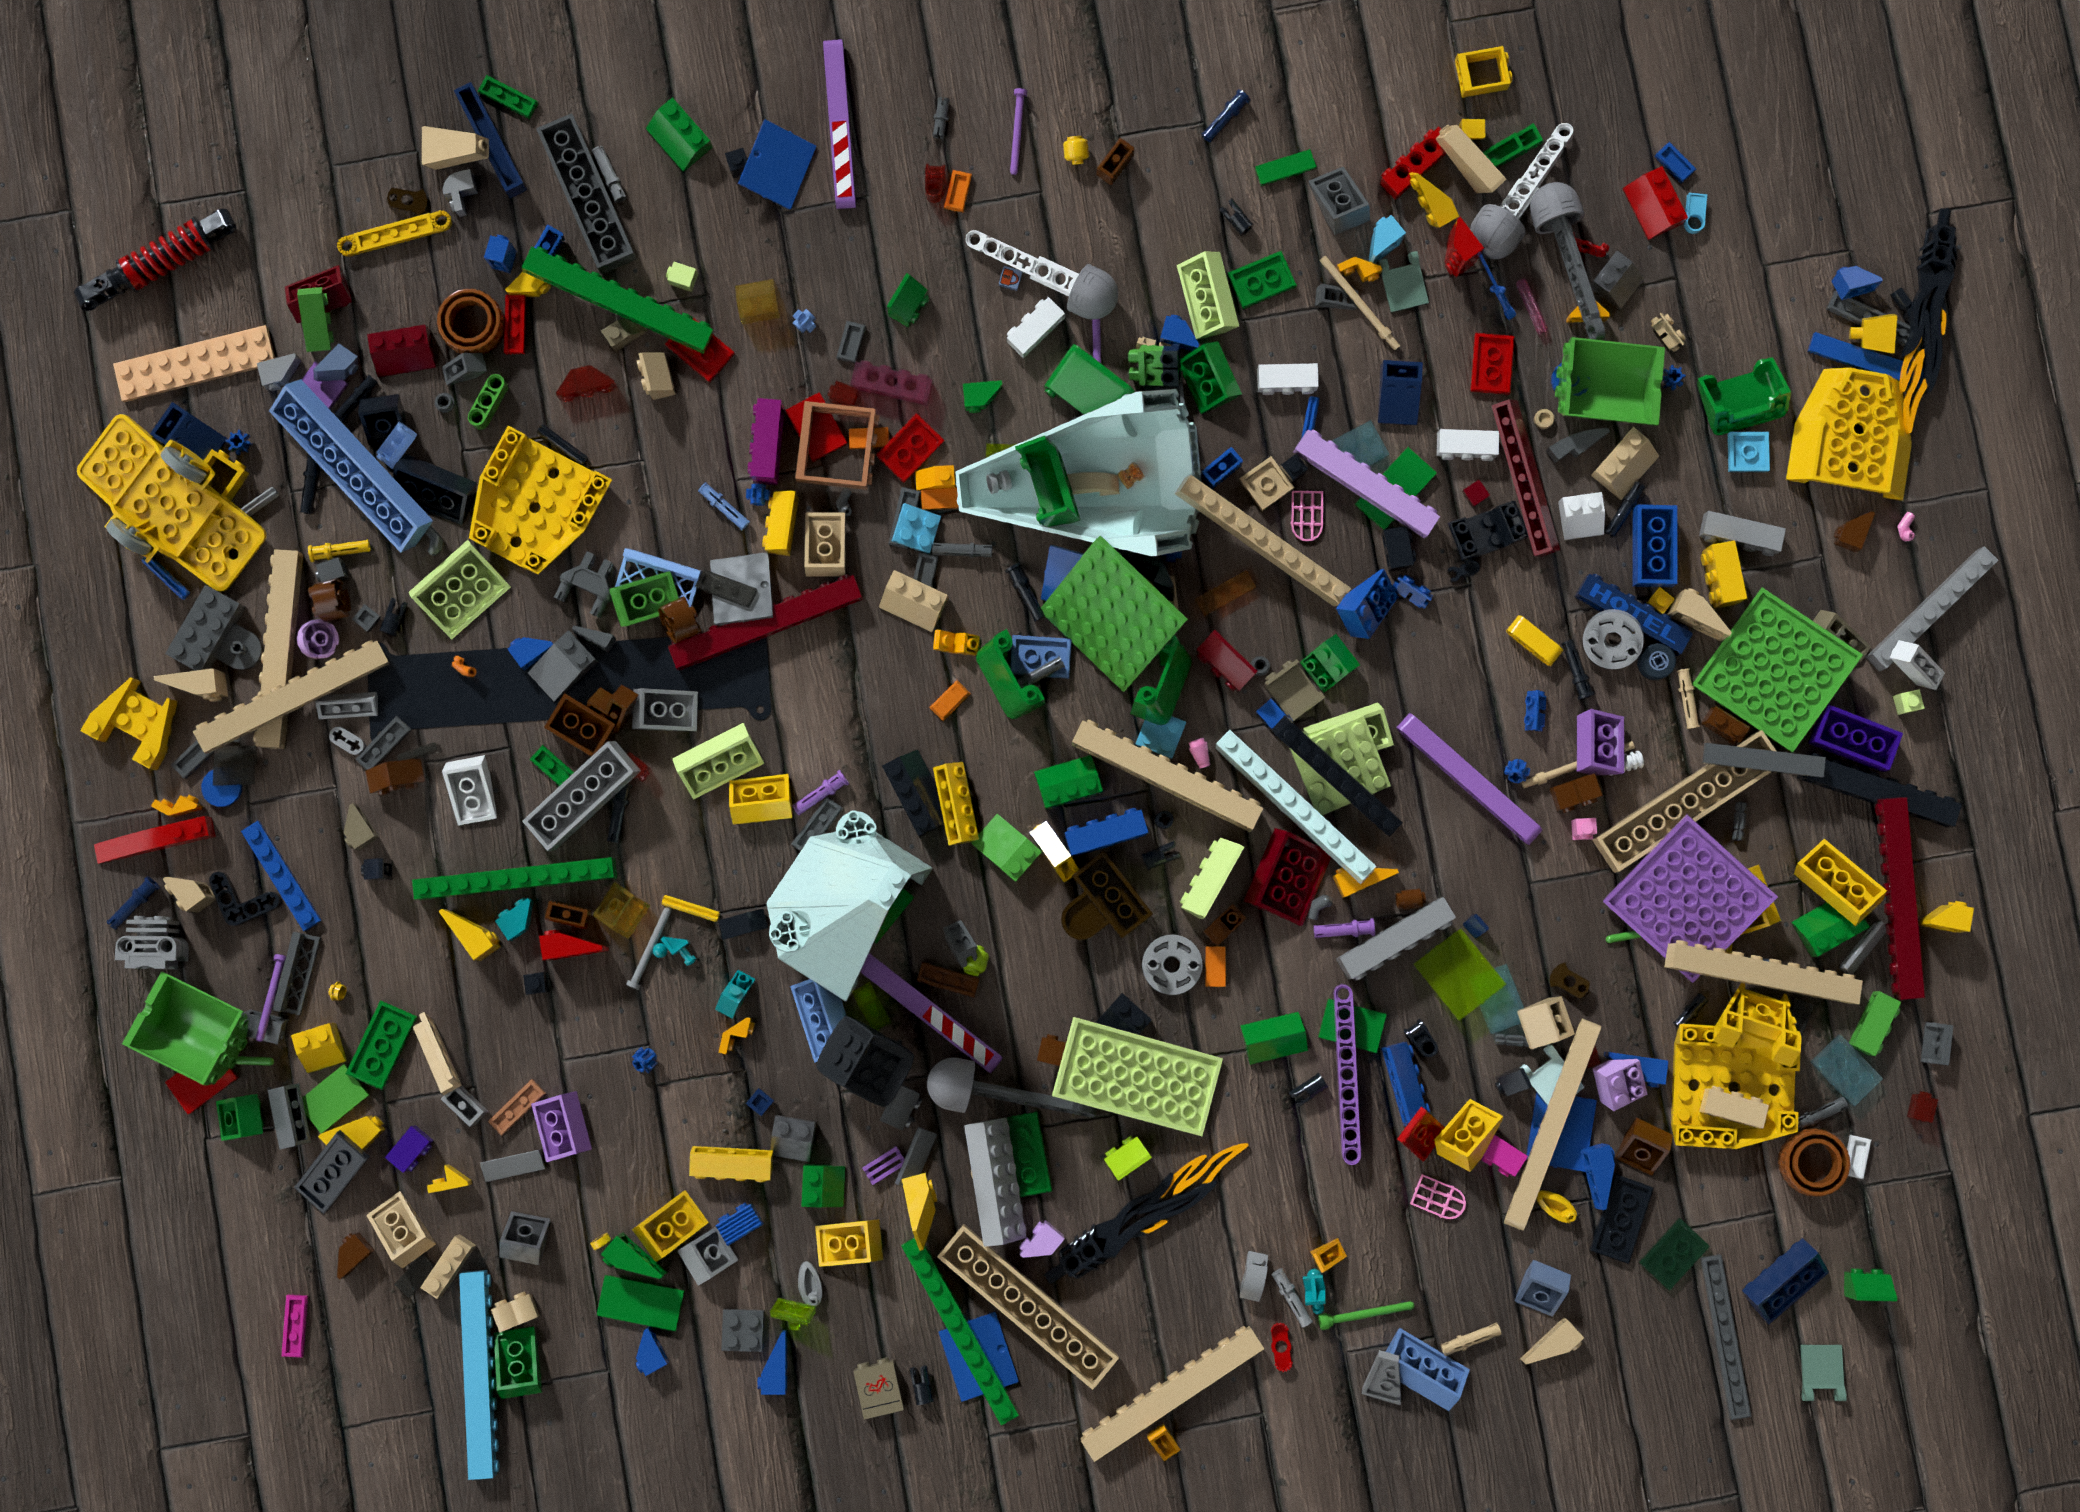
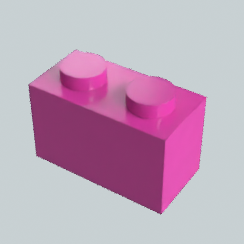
M1494 1135L1481 1161L1489 1166L1495 1164L1499 1167L1498 1172L1506 1177L1509 1175L1515 1177L1528 1156Z

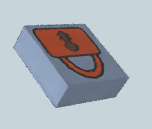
M1004 266L999 286L1017 291L1023 271Z

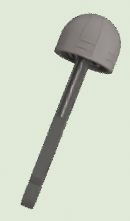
M1559 182L1546 184L1536 191L1530 203L1531 219L1535 231L1538 234L1554 232L1582 319L1586 324L1585 328L1589 339L1603 340L1605 338V328L1600 318L1599 310L1571 228L1572 225L1579 222L1585 216L1583 206L1577 193L1569 185Z
M961 1058L941 1060L931 1069L927 1080V1088L931 1099L941 1108L965 1113L971 1094L1085 1117H1096L1097 1108L1054 1096L973 1081L975 1061Z

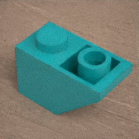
M522 898L514 904L516 907L510 911L508 909L504 910L498 915L499 918L495 920L508 941L515 940L529 930L534 904L532 899Z
M737 970L722 992L715 1010L733 1019L750 991L755 978Z

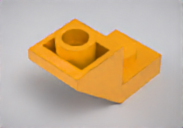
M1357 257L1350 258L1336 266V269L1341 275L1344 274V276L1351 275L1355 272L1354 269H1356L1362 283L1367 280L1368 282L1377 280L1383 270L1381 266Z
M935 630L933 650L976 656L979 649L980 636L969 633Z
M190 794L187 797L180 795L175 805L164 798L162 801L155 799L151 805L153 808L171 817L181 816L202 810L203 808L198 803L199 799Z
M747 1017L723 1032L718 1053L729 1054V1051H733L735 1039H732L733 1035L749 1038V1034H753L755 1023L752 1022L753 1018Z

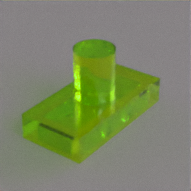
M778 1298L770 1310L772 1318L788 1321L790 1330H798L801 1324L808 1326L816 1313L815 1306Z

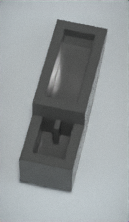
M1608 428L1592 429L1570 435L1550 446L1545 452L1554 463H1557L1570 452L1576 458L1605 437L1610 430Z

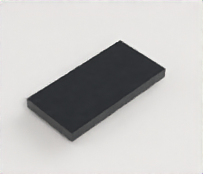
M339 1130L294 1188L320 1212L325 1214L370 1156Z
M1614 1174L1607 1209L1601 1212L1589 1250L1629 1264L1654 1187Z

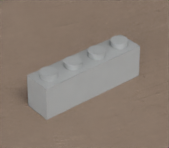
M1707 511L1703 515L1699 537L1704 538V541L1710 543L1735 540L1736 546L1743 547L1745 551L1754 552L1758 550L1762 551L1763 555L1774 556V554L1776 555L1781 552L1786 528Z

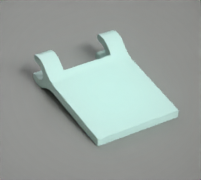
M1550 1044L1543 1050L1551 1059L1535 1072H1532L1525 1064L1520 1067L1524 1068L1532 1087L1547 1105L1564 1065L1563 1059ZM1581 1082L1577 1093L1584 1088Z

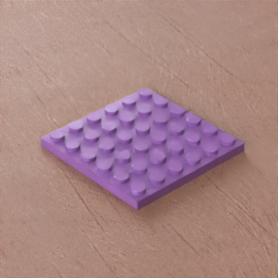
M1686 814L1606 896L1603 902L1666 959L1668 943H1676V940L1686 941L1688 946L1692 947L1695 944L1706 945L1707 950L1713 951V948L1726 950L1778 896ZM1680 971L1692 983L1700 976V974Z

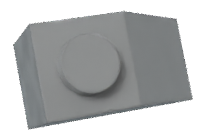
M294 353L257 363L262 386L267 390L277 391L281 389V386L288 384L301 363L300 357Z

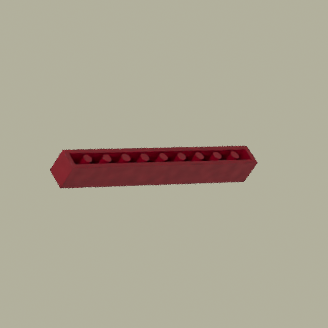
M843 575L838 578L839 581L834 583L828 581L819 585L820 588L816 590L810 588L802 591V595L795 598L794 596L784 598L782 603L777 605L772 603L773 618L731 623L722 626L713 625L709 627L707 632H700L691 636V638L677 643L671 642L672 645L668 646L676 669L678 671L862 601L863 599L854 575Z
M1906 797L1877 799L1878 804L1875 805L1876 815L1879 816L1877 833L1881 836L1879 853L1883 858V864H1881L1880 869L1885 881L1882 887L1887 890L1884 912L1885 915H1888L1886 933L1890 937L1888 953L1891 955L1892 963L1889 964L1890 974L1893 975L1894 982L1891 984V991L1895 998L1900 1000L1925 998L1908 802Z

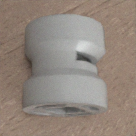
M1007 470L1000 471L997 475L992 473L986 476L987 486L991 494L998 493L1002 489L1006 491L1012 488L1011 478Z

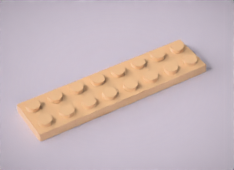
M264 325L114 363L113 366L121 400L125 403L258 369L257 363L275 359L268 327Z

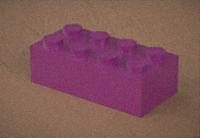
M757 398V404L753 405L755 423H752L751 435H753L754 442H750L749 454H751L752 462H748V474H750L754 484L778 485L785 413L782 400Z

